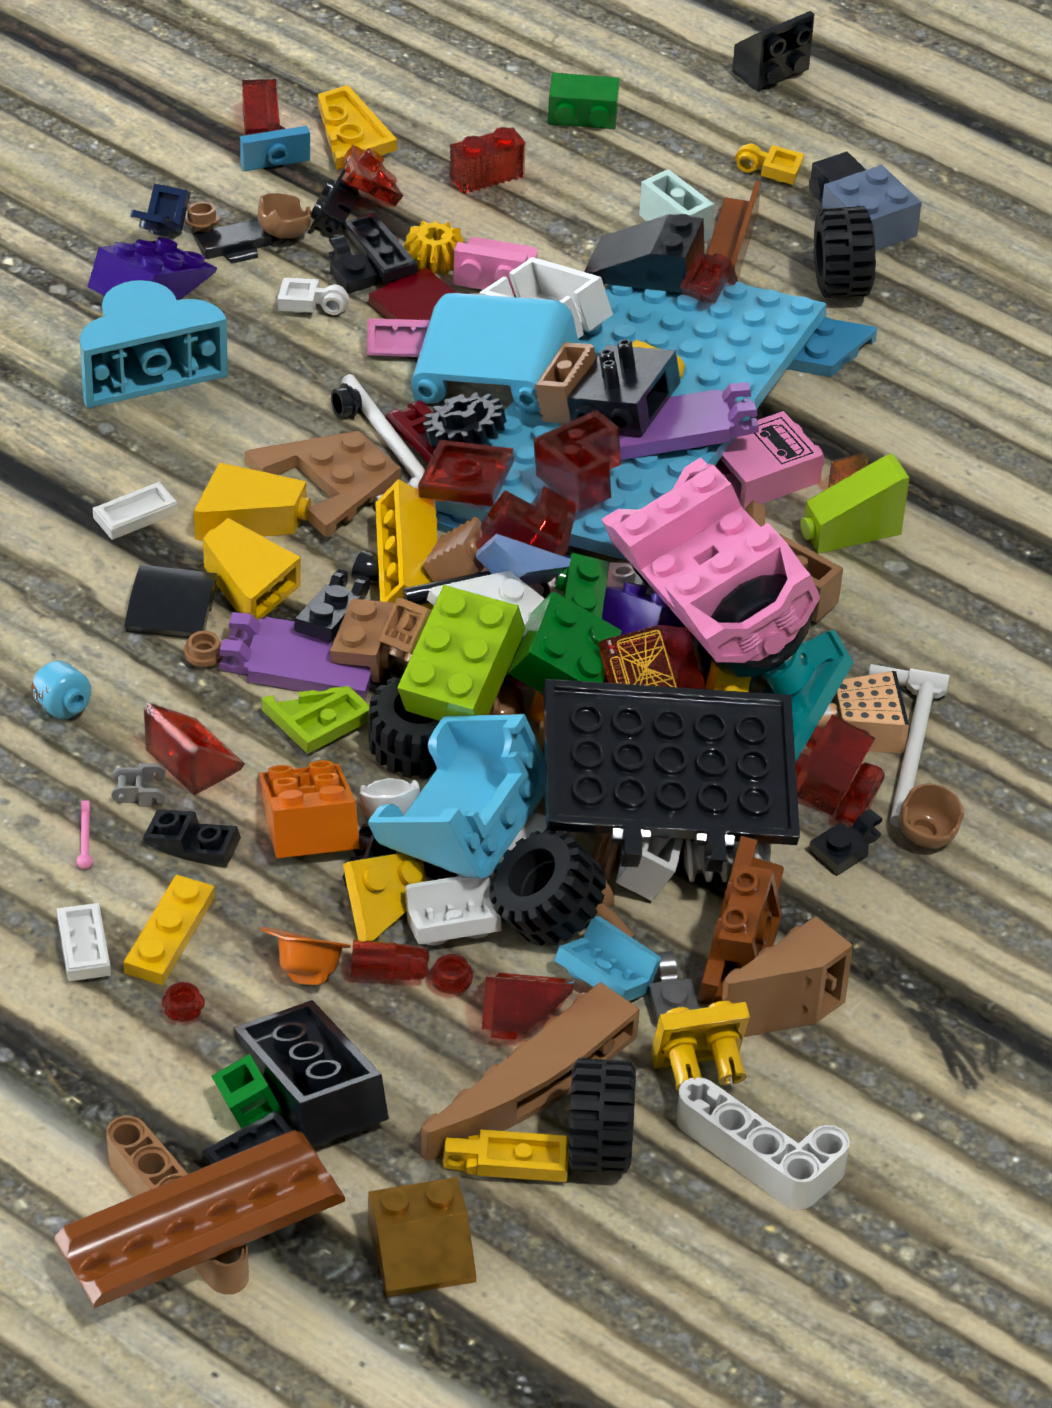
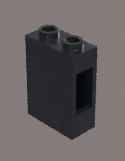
M627 339L619 341L617 346L606 345L567 397L572 430L643 436L680 384L676 350L633 347L632 342Z

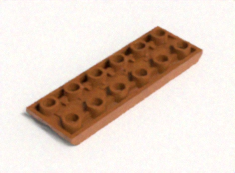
M290 1131L65 1225L55 1235L54 1240L92 1306L97 1308L345 1202V1196L331 1174L323 1166L302 1132Z

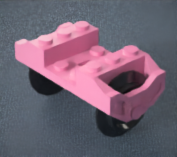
M702 458L684 467L674 488L640 510L617 509L601 519L611 541L632 564L633 570L646 585L654 589L708 651V656L722 672L738 678L762 675L778 668L796 653L807 636L813 615L812 612L820 599L811 574L804 568L786 541L769 523L760 527L741 507L732 484L714 465L706 463Z

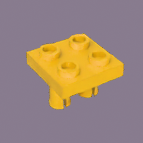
M719 1001L706 1008L690 1010L686 1007H678L667 1011L665 1014H660L650 1052L654 1069L672 1066L677 1091H679L681 1084L689 1080V1078L694 1080L697 1077L703 1078L698 1066V1062L715 1060L719 1076L718 1080L721 1085H729V1077L732 1078L733 1084L744 1081L747 1076L739 1051L750 1019L746 1002L732 1004L730 1001Z

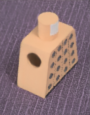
M896 671L844 679L816 728L835 727L838 744L846 750L905 753L909 723Z

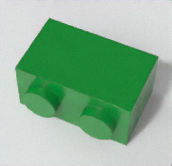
M552 72L548 124L615 129L620 77Z

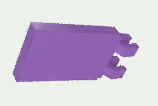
M730 383L725 390L721 391L715 389L670 397L643 436L612 434L618 460L731 442L730 436L741 437L758 433L759 426L756 418L740 421L746 416H757L755 402H751L750 398H746L751 396L749 383ZM737 397H745L742 401H734Z
M232 612L229 621V629H231L229 639H223L219 655L222 658L219 670L240 675L248 674V682L297 691H325L329 688L349 686L364 701L366 700L372 680L370 667L332 663L330 649L335 638L330 642L296 632L294 630V621L271 617L259 618L258 621L252 614Z

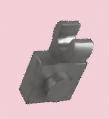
M673 951L656 953L661 957V962L655 975L657 982L649 983L648 996L656 1027L660 1014H665L671 1009L686 1007L690 1010L699 1009L691 978L678 980L677 964Z

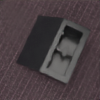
M808 11L734 45L732 72L758 92L809 70L815 14L812 11Z

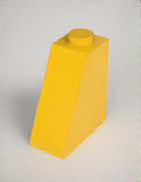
M219 462L194 509L195 539L203 541V538L211 529H215L227 518L262 537L295 534L301 520H307L306 508L311 506V498H307L306 481Z
M229 518L215 529H211L203 538L204 568L207 572L217 573L216 584L237 613L252 614L259 621V618L263 619L301 586L300 556Z

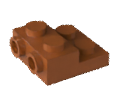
M739 865L733 880H729L725 893L727 909L722 917L717 919L714 939L715 942L720 944L723 959L736 962L737 966L742 968L754 960L762 949L774 946L783 913L773 870Z

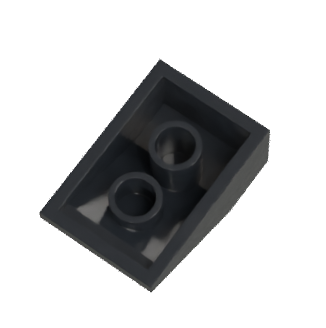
M668 214L601 236L584 272L601 277L603 284L687 294L705 255L704 218L691 217L687 214Z

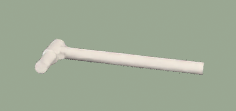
M348 374L343 377L342 384L347 383L353 389L356 388L360 392L362 412L412 477L408 485L420 491L429 490L437 494L449 480L444 472L427 473L354 375ZM383 494L375 496L374 502H376Z
M871 664L869 675L896 671L899 685L907 686V690H910L913 695H917L890 816V823L895 827H901L899 825V812L909 791L914 787L933 698L938 699L946 696L950 675L910 668V671Z

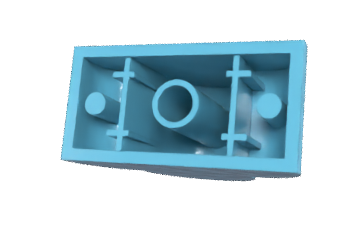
M137 280L113 287L103 298V317L90 322L80 335L83 400L87 408L228 376L227 319L223 312L215 305L197 299L177 300L167 287L159 283Z

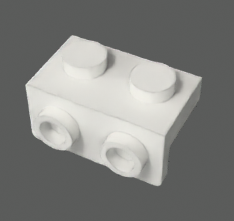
M456 876L406 885L407 921L418 944L441 945L449 939L462 937L477 939L483 938L492 932L502 931L501 916L493 909L494 905L490 902L489 877L466 878L464 876Z

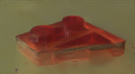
M352 145L344 155L346 162L345 171L349 173L345 178V182L396 206L404 195L396 185L397 178L386 170L382 164L384 162L382 156L371 148H367L365 151Z

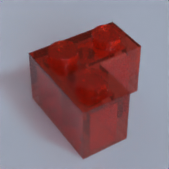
M598 410L533 438L536 476L576 510L581 512L612 498L610 470L621 465L619 427Z
M545 486L542 487L531 504L504 490L481 523L477 545L482 547L495 534H499L563 556L568 550L577 504Z

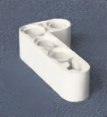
M697 1077L695 1080L689 1078V1080L681 1084L676 1122L680 1130L784 1206L795 1210L807 1209L814 1205L844 1177L850 1139L843 1129L832 1125L820 1126L814 1129L800 1143H797L712 1081Z

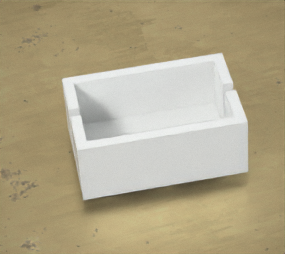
M531 257L509 272L516 297L556 300L565 304L572 312L578 339L584 335L583 332H591L598 329L603 321L613 315L602 278L534 257ZM506 277L500 278L479 293L480 295L514 297L509 280Z

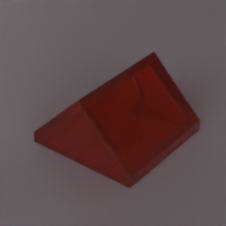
M148 703L144 708L146 750L194 796L237 773L245 765L236 754L197 718L152 703Z

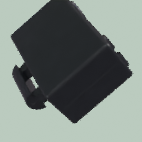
M258 219L213 228L208 232L193 233L206 259L224 256L231 264L258 258L257 248L273 245L272 235H269L260 227Z

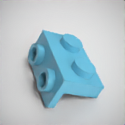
M595 916L593 919H590L583 938L559 946L554 961L566 968L569 975L573 978L585 981L592 987L602 982L627 1001H631L648 994L649 983H653L661 957L602 917Z

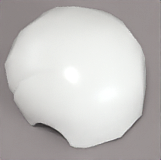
M393 778L374 781L368 786L361 785L359 793L360 808L368 819L371 818L378 807L384 804L398 806L403 815H405L420 794V787L416 780H413L410 784L405 780Z

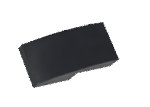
M157 809L143 836L145 844L169 855L197 863L223 867L228 866L241 839L237 826L199 824L194 811Z

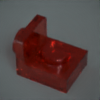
M699 251L680 288L684 295L715 304L726 283L735 285L738 277L732 262L727 257L717 253L709 255Z

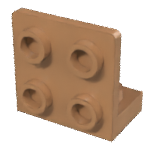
M397 597L379 638L380 642L392 646L388 654L406 662L410 661L432 612L431 609Z

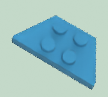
M825 317L788 366L787 370L831 377L841 369L844 363L850 362L858 356L861 346L866 342L872 345L876 341L877 327Z

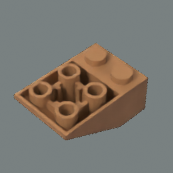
M815 916L804 925L792 928L786 937L774 946L762 949L754 960L741 969L736 968L731 971L723 982L722 1001H730L732 1004L746 1002L750 1019L744 1037L816 1024L844 1004L846 1001L853 945Z

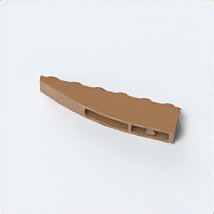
M602 982L598 983L589 992L579 994L572 1005L562 1014L551 1017L540 1032L530 1040H524L519 1043L513 1054L499 1065H492L481 1080L470 1089L460 1091L448 1107L439 1114L431 1115L424 1122L421 1128V1157L429 1161L443 1156L446 1137L468 1139V1136L480 1135V1129L505 1131L546 1109L570 1093L572 1070L577 1059L611 1060L637 1038L640 1009Z

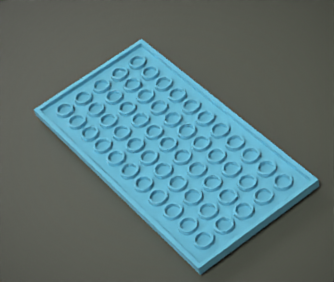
M695 274L687 294L608 285L605 291L613 315L603 321L598 329L591 332H583L584 335L578 339V343L592 344L595 349L596 358L606 345L617 346L619 341L625 339L631 342L639 340L659 349L676 350V355L685 364V371L679 386L671 397L715 389L721 391L725 390L730 383L748 382L751 396L746 398H750L751 402H755L757 409L825 318L826 303L815 301L808 297H797L779 293L773 289L748 286L742 282L717 279L706 274ZM737 397L734 401H742L745 397ZM513 401L505 410L507 420L504 423L505 430L497 432V439H486L485 446L473 449L434 497L436 511L449 515L454 514L469 520L477 517L482 523L511 531H526L535 537L627 560L611 541L601 519L617 509L640 510L672 490L684 467L699 458L715 466L731 442L618 460L612 434L573 431L571 424L560 425L558 423L544 422L541 419L542 414L527 411ZM743 417L740 421H747L751 417Z

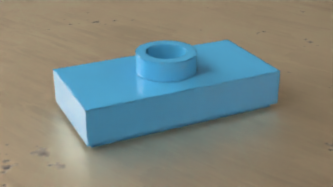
M307 126L240 136V165L243 171L310 161V131Z

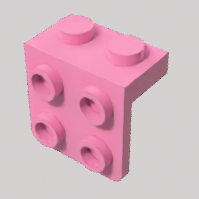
M478 237L470 238L468 243L457 242L454 250L453 285L484 290L500 278L506 277L509 280L513 295H516L509 272L531 257L537 258L538 250L532 246Z

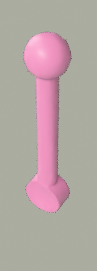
M90 800L81 801V855L77 858V865L84 870L89 869L93 864V858L89 855Z

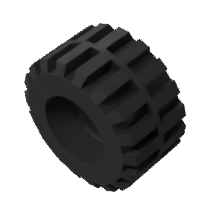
M864 206L821 208L818 212L814 227V261L818 287L824 298L869 296L872 290L876 268L875 238L871 217Z
M393 677L387 680V686L380 685L376 689V695H373L370 699L369 749L372 755H376V761L380 765H387V770L394 774L401 772L403 777L411 778L412 775L420 776V779L429 778V775L434 774L437 770V766L429 752L428 742L440 721L406 711L397 689L401 678Z
M545 829L541 834L539 831L530 833L529 838L524 839L522 837L515 842L516 846L511 851L508 849L503 855V861L497 863L494 869L496 876L490 880L489 887L493 891L489 894L496 913L527 941H532L535 945L543 946L545 943L552 946L557 945L560 939L566 942L573 938V933L576 931L581 932L587 927L586 922L590 918L593 919L598 912L596 910L597 905L603 902L605 895L601 891L606 888V879L603 877L604 870L598 864V861L566 832Z
M578 1058L572 1070L568 1162L572 1171L627 1173L632 1163L636 1069L632 1061Z

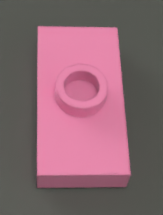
M368 318L367 356L418 358L430 320Z

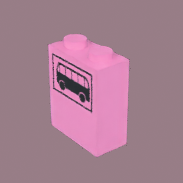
M784 411L757 420L759 426L758 433L734 437L715 465L732 484L743 509L752 500L762 504L821 482L822 466L824 465L822 450L811 442L803 433L799 424L794 423Z

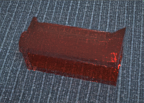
M276 79L242 80V108L245 135L285 129V127L280 125Z

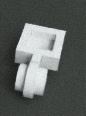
M283 278L277 298L278 311H292L294 313H314L316 304H320L326 313L337 315L345 311L349 303V295L342 286L334 284L326 288H320L319 279Z

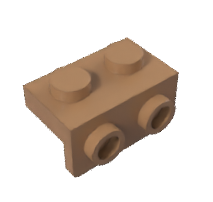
M351 599L330 649L332 663L370 667L372 682L381 684L386 670L392 669L394 656L388 654L392 646L380 642L379 638L395 603Z

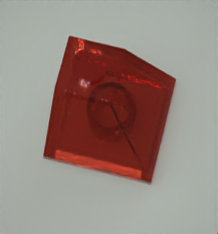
M490 971L486 976L482 1029L491 1030L492 1038L517 1039V1032L526 1033L573 993L575 979Z

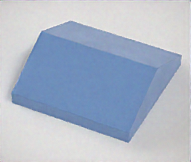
M495 534L479 548L475 557L492 574L511 571L527 585L552 581L567 569L571 562L570 558L499 534Z

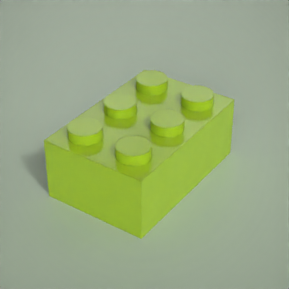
M443 585L397 687L405 710L439 721L444 716L489 715L526 630L519 605Z

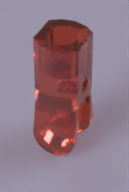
M866 762L860 765L848 791L840 801L835 817L836 822L839 823L845 820L855 823L863 812L871 808L885 779V774L881 767Z

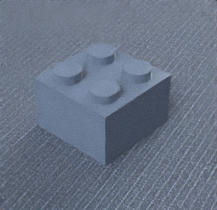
M883 165L824 184L822 208L866 207L873 224L875 251L918 235L922 202Z

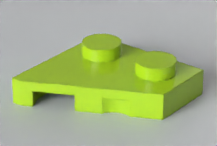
M349 686L329 688L325 691L310 690L298 692V699L275 702L274 695L261 698L262 711L307 754L369 722L370 705Z

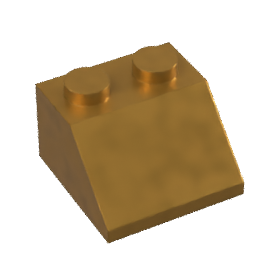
M458 1177L368 1191V1228L386 1297L476 1282L477 1276L468 1212Z

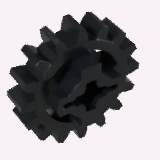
M474 392L468 398L460 394L459 396L445 399L444 406L432 407L434 413L426 414V422L423 423L426 437L431 447L438 446L439 451H444L450 447L452 453H456L462 447H465L467 451H471V449L485 446L486 439H497V432L505 430L504 423L507 420L499 398L492 400L491 394H486L480 398L478 392Z

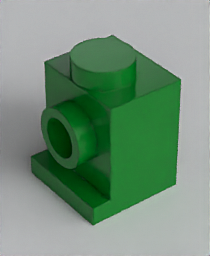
M250 1054L211 1076L241 1129L275 1110L280 1115L284 1114Z

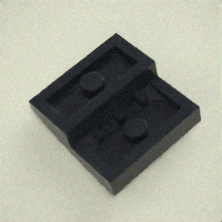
M140 565L124 624L126 632L189 639L195 632L206 631L209 611L212 612L218 578L217 573Z

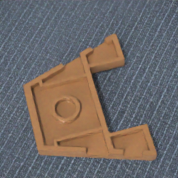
M360 431L245 451V464L250 469L278 475L297 467L331 497L306 508L307 521L325 537L336 532V525L343 519L349 521L356 516L357 508L366 501L372 503L375 496L385 493L398 479L401 480V467Z

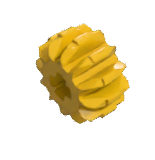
M437 220L434 223L421 221L420 226L410 228V233L406 235L404 248L417 262L418 271L427 267L434 274L442 273L448 275L449 270H454L455 247L457 242L463 243V237L461 236L460 229L452 228L450 222L441 224Z

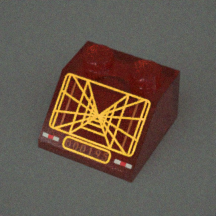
M656 625L607 638L598 643L609 683L706 689L688 628Z

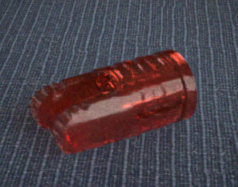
M353 939L351 978H375V980L387 979L389 981H394V979H414L415 981L425 979L429 972V951H426L427 948L419 947L418 945Z

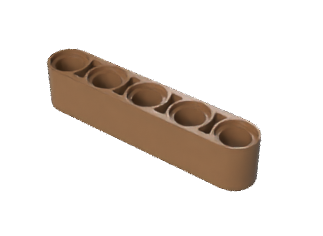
M122 1116L114 1119L107 1127L108 1163L134 1197L188 1174L139 1118ZM246 1243L193 1267L216 1292L224 1295L238 1293L246 1287L249 1281L248 1245Z

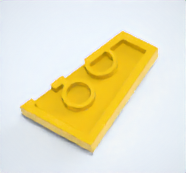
M349 85L318 94V107L336 170L397 151L396 137Z

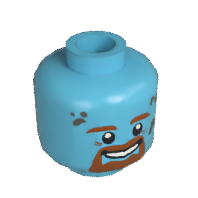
M56 660L47 663L35 674L31 685V694L34 701L53 717L67 720L77 716L88 705L91 697V684L88 678L66 661Z

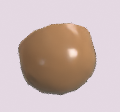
M268 193L260 196L258 222L260 227L269 235L279 239H293L308 231L311 223V210L307 206L306 210L303 211L298 197L281 193Z
M932 783L918 785L909 791L901 806L899 825L904 836L917 846L938 849L951 843L957 835L964 817V808L957 795L946 787Z

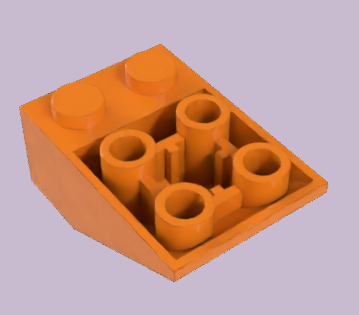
M320 760L311 762L309 767L293 769L289 765H276L268 768V772L258 773L271 844L276 858L360 849L356 800L339 764Z

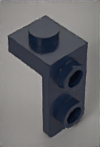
M154 183L148 212L131 210L130 217L139 221V227L149 230L148 232L163 237H169L170 231L182 234L191 192Z

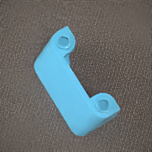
M460 293L445 294L433 309L413 373L411 388L414 401L421 400L424 403L430 404L440 402L448 391L447 381L508 385L511 388L514 401L521 408L531 412H540L541 408L538 407L540 403L537 401L538 396L535 394L537 390L534 386L564 342L578 343L571 310L565 304L556 300Z
M525 714L444 716L434 729L428 742V749L437 766V770L405 815H403L398 806L384 804L376 809L367 822L378 843L466 878L488 877L545 795V756Z

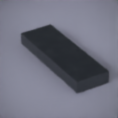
M374 212L342 222L343 233L355 248L365 255L384 283L418 273L417 262Z

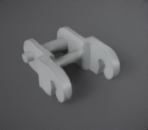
M139 763V767L115 769L112 773V779L118 783V787L112 790V799L121 803L139 802L140 807L151 806L153 797H157V803L163 804L165 793L158 788H143L142 784L144 781H152L153 772H157V778L163 779L166 773L165 767L158 763ZM126 784H135V786H126Z

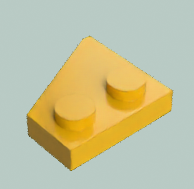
M404 853L350 861L343 864L359 944L375 940L407 911L405 886L427 881L422 860Z

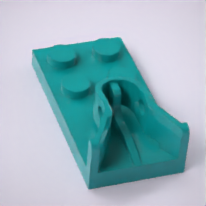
M835 630L826 631L801 643L796 653L792 655L791 660H786L778 668L763 674L768 684L762 693L791 695L795 762L854 663Z

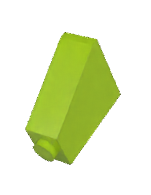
M894 453L885 455L806 501L804 518H801L800 521L801 532L805 540H810L818 554L902 534L909 476Z

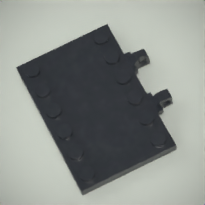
M545 679L543 703L546 830L611 834L612 843H621L620 855L621 866L623 867L639 866L642 857V842H649L651 837L695 839V845L705 846L704 865L705 871L708 872L723 871L722 866L726 862V850H733L734 842H739L741 836L758 840L757 843L797 845L800 838L791 695Z

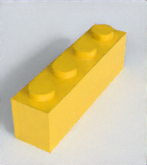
M399 479L375 502L380 601L392 603L396 602L397 597L403 598V588L433 582L424 568V562L438 541L435 498ZM431 603L421 605L431 610L434 607Z

